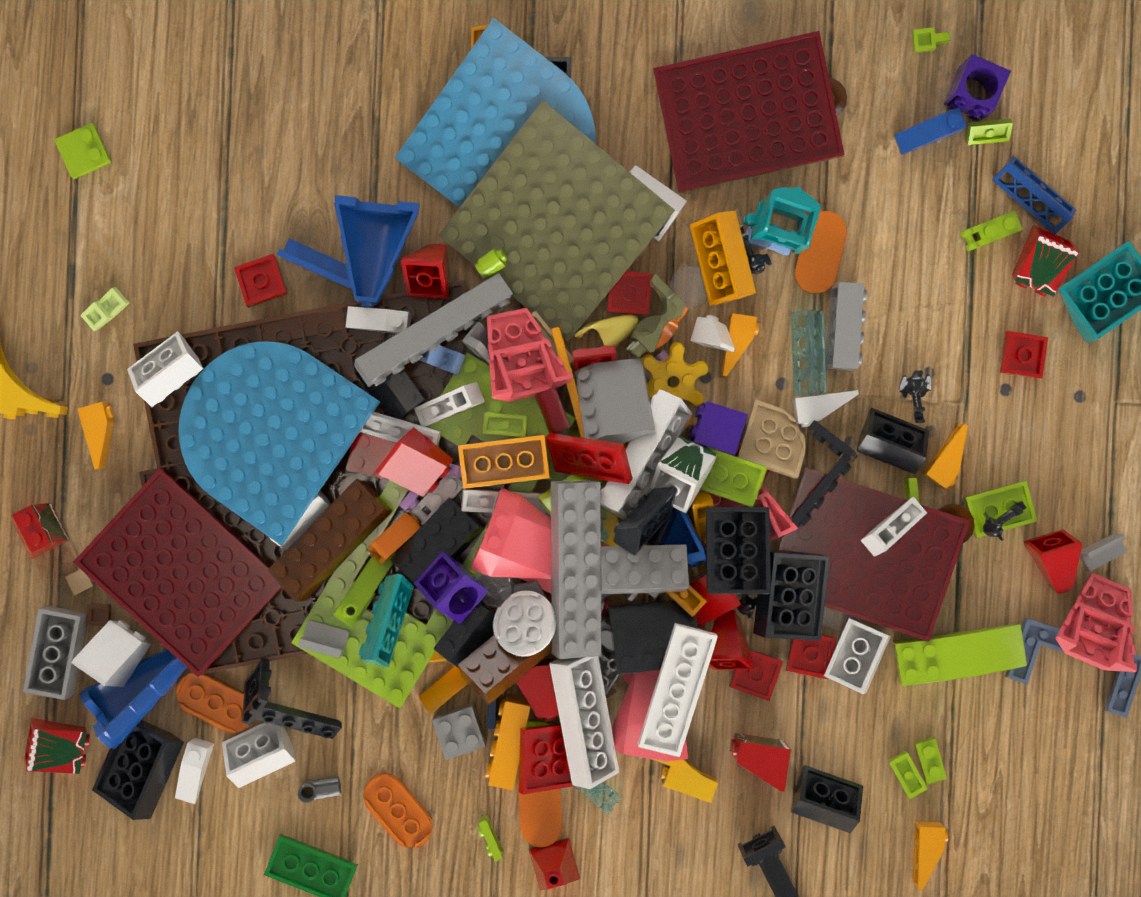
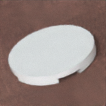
M525 590L511 594V597L501 607H498L493 620L495 638L507 652L516 656H531L540 652L549 644L556 630V614L552 604L544 596L534 591Z

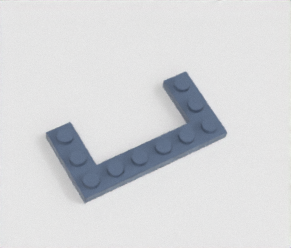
M1024 618L1021 630L1027 666L1007 670L1005 677L1028 685L1041 645L1061 652L1064 651L1055 639L1060 629ZM1134 654V663L1137 664L1136 672H1116L1104 707L1105 711L1127 718L1141 677V656Z

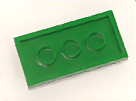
M280 834L264 875L318 897H346L358 864Z

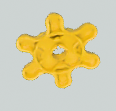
M675 342L670 346L669 356L665 360L659 361L652 355H644L641 358L643 368L650 374V380L647 383L649 398H652L661 389L681 398L683 401L689 402L694 407L702 405L704 396L696 390L695 381L709 372V365L705 361H698L694 364L686 363L684 361L685 347L680 342ZM671 376L678 377V385L673 387L668 386L667 381Z

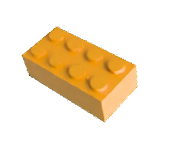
M736 210L716 213L690 224L709 305L729 303L755 294L756 290Z
M545 435L458 446L463 489L550 478Z
M507 694L506 699L501 700L498 715L502 716V720H497L494 736L498 737V739L493 740L490 757L494 759L493 761L489 760L485 777L489 778V786L509 790L514 789L520 758V728H526L530 711V704L525 697Z

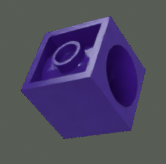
M971 54L959 66L944 105L949 106L950 110L959 107L960 111L968 114L967 116L972 120H983L995 110L1011 70ZM973 79L981 83L985 89V99L977 100L973 98L967 91L966 80Z
M708 401L703 402L702 405L700 404L697 407L695 417L698 419L696 425L691 426L688 437L698 445L735 455L748 414Z
M444 551L438 555L414 583L437 610L459 624L489 592L467 567Z

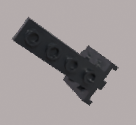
M815 420L809 426L813 431L811 435L822 444L826 441L829 444L828 448L837 456H843L792 517V523L797 527L801 524L805 526L812 517L810 515L812 510L820 508L825 501L823 498L828 491L831 493L839 484L837 482L838 478L841 475L845 476L852 468L851 462H854L858 457L856 451Z
M262 658L244 684L242 723L251 725L255 719L264 723H271L284 728L333 739L342 728L340 720L268 702L271 692L269 680L272 670L270 669V660Z
M772 826V830L762 835L758 833L752 836L753 839L744 844H741V842L737 844L747 867L759 864L775 897H799L778 857V854L786 846L775 826Z

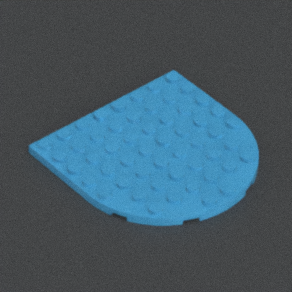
M493 18L395 156V159L460 208L542 101L546 102L596 144L594 119L584 95L572 79Z
M279 342L248 343L218 356L194 380L185 397L180 414L179 442L181 452L190 474L204 491L275 542L283 545L380 401L299 348Z

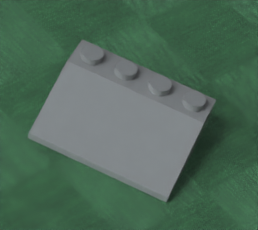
M641 358L593 363L575 371L585 438L623 444L655 432Z

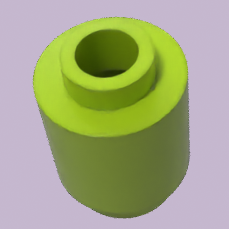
M494 248L478 259L475 267L483 278L491 277L507 266L506 260L508 259L501 249L497 250Z

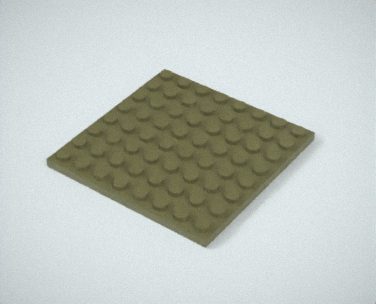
M542 101L438 236L474 265L478 263V259L492 249H501L507 256V266L496 274L499 273L512 291V296L532 313L536 311L550 328L559 327L562 337L569 342L674 213L675 209L551 106Z

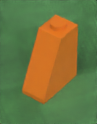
M404 513L377 537L367 550L383 565L421 528L418 525L420 521L413 514Z

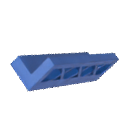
M1014 155L992 179L1054 234L1062 229L1075 215L1076 209ZM1007 171L1014 177V183H1005L1000 177ZM1017 187H1026L1029 190L1030 197H1021L1018 194ZM1033 201H1042L1045 204V210L1037 211L1033 207ZM1049 215H1058L1063 220L1055 226L1049 221Z
M290 238L284 250L279 249L277 253L279 257L352 290L345 263Z

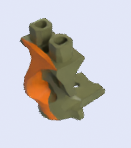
M656 274L650 280L649 285L660 296L663 310L660 315L649 316L640 321L629 338L632 342L625 350L633 358H639L644 352L651 353L667 343L677 331L681 318L689 311L678 294H675Z

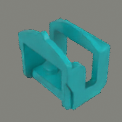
M800 186L796 188H777L770 192L766 200H762L757 204L755 214L748 213V216L745 215L743 224L751 226V240L759 238L790 248L792 253L799 254L810 247L821 205L812 196L803 192ZM803 210L810 212L809 216ZM772 213L798 221L797 230L786 231L780 229L778 225L770 224Z

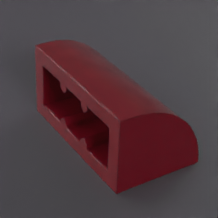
M555 387L535 396L549 433L558 434L571 428Z

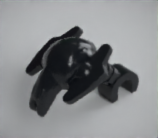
M740 225L751 274H760L764 272L766 264L769 266L772 264L770 257L767 253L763 255L756 254V256L753 254L754 252L748 240L749 235L747 232H744L743 225Z
M915 370L909 378L903 375L899 385V392L903 394L904 398L907 397V394L912 396L915 423H925L923 417L925 407H922L921 397H924L928 391H931L932 386L931 376L927 374L926 378L923 379L922 370Z
M1023 501L1010 507V510L997 519L989 517L986 512L983 513L985 517L984 533L989 537H998L1003 541L1002 532L1004 530L1002 525L1014 516L1023 513V510L1027 508Z
M741 594V599L739 600L741 605L737 607V610L741 614L747 615L749 621H753V611L755 610L757 597L752 599L747 594Z

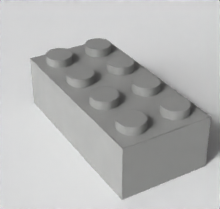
M838 282L830 288L825 370L853 371L857 370L862 364L863 355L860 353V344H863L864 332H861V325L865 322L866 313L863 310V302H866L867 290L864 289V283Z
M686 545L643 546L636 555L631 554L620 546L601 547V594L685 592L689 588Z
M53 606L39 608L23 692L62 700L74 695L79 668L71 662L83 649L87 629V613Z

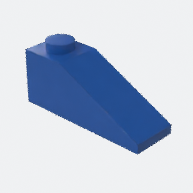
M958 107L897 133L894 137L899 151L903 155L960 133L967 126Z

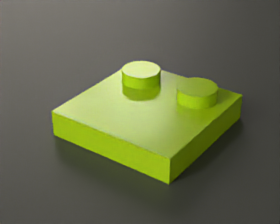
M94 123L87 124L54 139L68 172L73 179L112 163Z

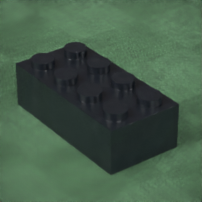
M449 497L390 560L415 583L442 551L456 560L485 528L467 511H462L461 505L455 499Z

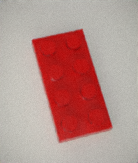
M549 433L545 437L555 472L629 484L633 479L624 444Z

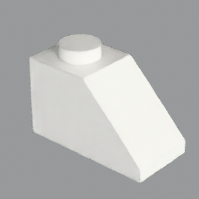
M707 315L706 318L697 317L690 341L705 347L734 352L735 347L727 326L718 322L719 318Z

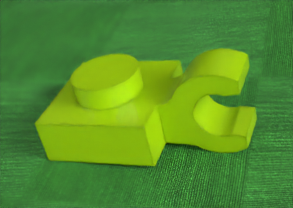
M935 27L914 29L912 31L913 52L935 51L936 44L947 45L948 41H951L950 32L935 34Z

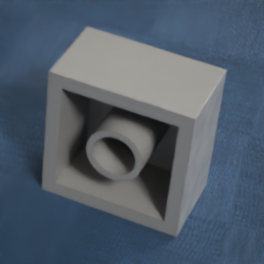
M474 702L434 715L432 722L445 760L486 747L487 740Z

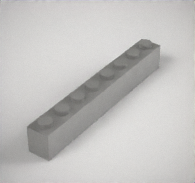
M498 273L355 359L354 367L368 387L373 384L378 386L386 380V376L393 373L395 375L405 368L404 365L409 362L412 364L423 357L422 354L427 351L430 353L440 347L441 342L453 340L458 336L459 331L471 329L477 320L481 318L485 320L498 307L501 310L508 306L513 293Z

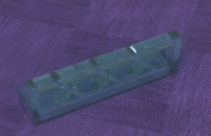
M824 311L791 312L794 396L825 395ZM798 316H806V324L803 328L798 325ZM802 336L806 339L807 343L803 350L799 347V340ZM803 357L807 360V367L804 371L800 368V360ZM803 378L808 381V391H801L800 382Z

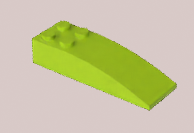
M1021 624L931 635L930 641L917 637L893 640L898 679L902 686L967 678L1027 666Z

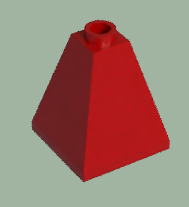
M429 244L401 259L407 296L448 299L449 268L446 245Z
M1062 529L1023 541L1045 580L1056 593H1067L1070 588H1073L1082 549V543Z
M730 610L717 617L711 632L716 633L718 637L709 667L713 670L754 669L753 659L742 622L736 611Z
M569 838L556 841L547 847H533L529 849L540 890L552 889L580 879Z

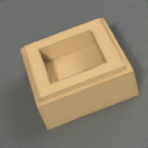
M81 569L65 577L74 596L95 586L94 581Z

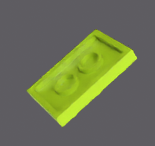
M706 447V449L716 453L717 456L709 475L700 489L746 506L754 507L768 467Z
M1027 481L964 497L966 508L974 518L975 528L973 533L975 538L986 536L983 531L985 523L983 513L986 512L989 517L997 519L1020 501H1023L1027 508L1023 510L1022 514L1014 516L1002 525L1003 530L1038 521Z

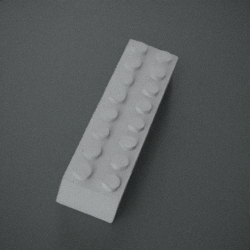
M594 480L551 481L552 606L556 614V630L552 638V654L559 659L601 656L600 482Z

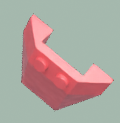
M501 488L480 548L477 549L470 569L490 577L551 579V519L522 495Z

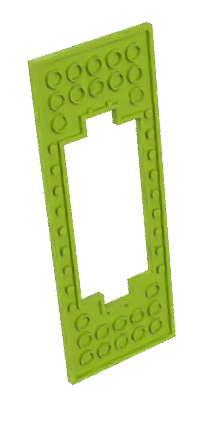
M466 353L458 375L453 374L441 396L464 385L477 382L485 402L426 426L427 428L440 431V438L444 437L457 446L466 445L472 435L483 442L523 438L483 434L484 412L528 416L526 437L545 435L546 437L549 434L535 396L512 402L492 398L490 366L469 353ZM565 412L571 427L576 418ZM569 429L558 434L566 435ZM546 443L547 456H548V464H549V462H550V460H551V457H550V453H549L548 446H547V443ZM389 480L380 498L392 509V512L334 571L291 643L298 647L300 638L304 636L308 620L349 630L344 654L340 658L303 648L300 649L396 707L401 708L435 652L433 648L454 620L435 609L426 624L406 612L388 669L360 660L361 656L359 655L360 647L367 638V625L369 622H372L374 616L368 606L375 597V592L351 627L332 616L369 558L370 552L367 550L369 545L385 531L398 510L399 504L404 500L409 489ZM538 480L514 482L508 490L532 492ZM489 522L463 563L477 579L480 578L482 573L470 568L477 549L480 548Z

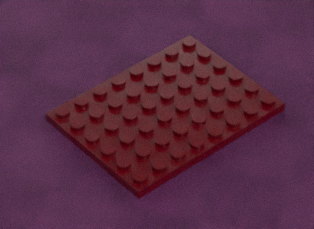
M819 31L653 68L678 193L836 159L845 155Z
M805 467L789 515L791 520L827 474ZM838 478L837 482L839 484L831 493L828 491L823 497L825 501L819 509L814 508L810 513L812 517L805 526L801 524L798 527L799 529L782 536L778 551L830 556L825 607L930 641L970 521L921 505L927 514L888 550L874 557L861 542V539L908 500Z
M159 468L73 561L74 564L197 677H200L282 588L267 571L270 567L163 468Z

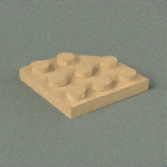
M755 400L737 457L766 466L770 471L797 479L805 456L806 447L803 433H801L796 424V420L788 412L774 405Z

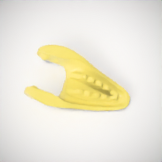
M628 314L590 322L582 326L574 336L575 338H582L585 333L595 329L599 333L604 346L615 345L616 348L637 327L639 319L636 315Z

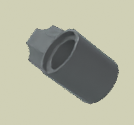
M339 776L305 780L298 789V798L304 803H309L315 799L341 795ZM311 787L313 794H305L303 788Z

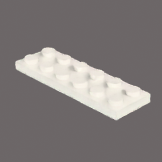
M677 623L674 624L638 740V747L680 757L718 636L716 633Z

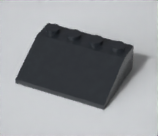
M706 507L707 594H771L769 507Z
M770 550L771 594H757L753 634L775 639L821 640L830 556Z
M675 600L609 607L615 672L618 675L660 670L674 624L677 623L698 629L696 614L691 617Z
M141 720L121 744L109 750L92 791L132 820L151 819L184 741L166 730Z

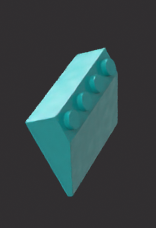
M1130 241L1125 242L1058 288L1075 327L1086 343L1098 340L1141 310V256Z
M401 574L386 576L385 581L380 583L378 591L380 597L378 602H375L373 605L372 614L374 616L372 622H369L367 625V638L359 650L360 660L388 669L414 588Z

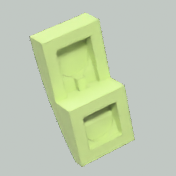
M114 287L99 301L93 302L80 316L93 331H97L118 315L129 302L117 287Z

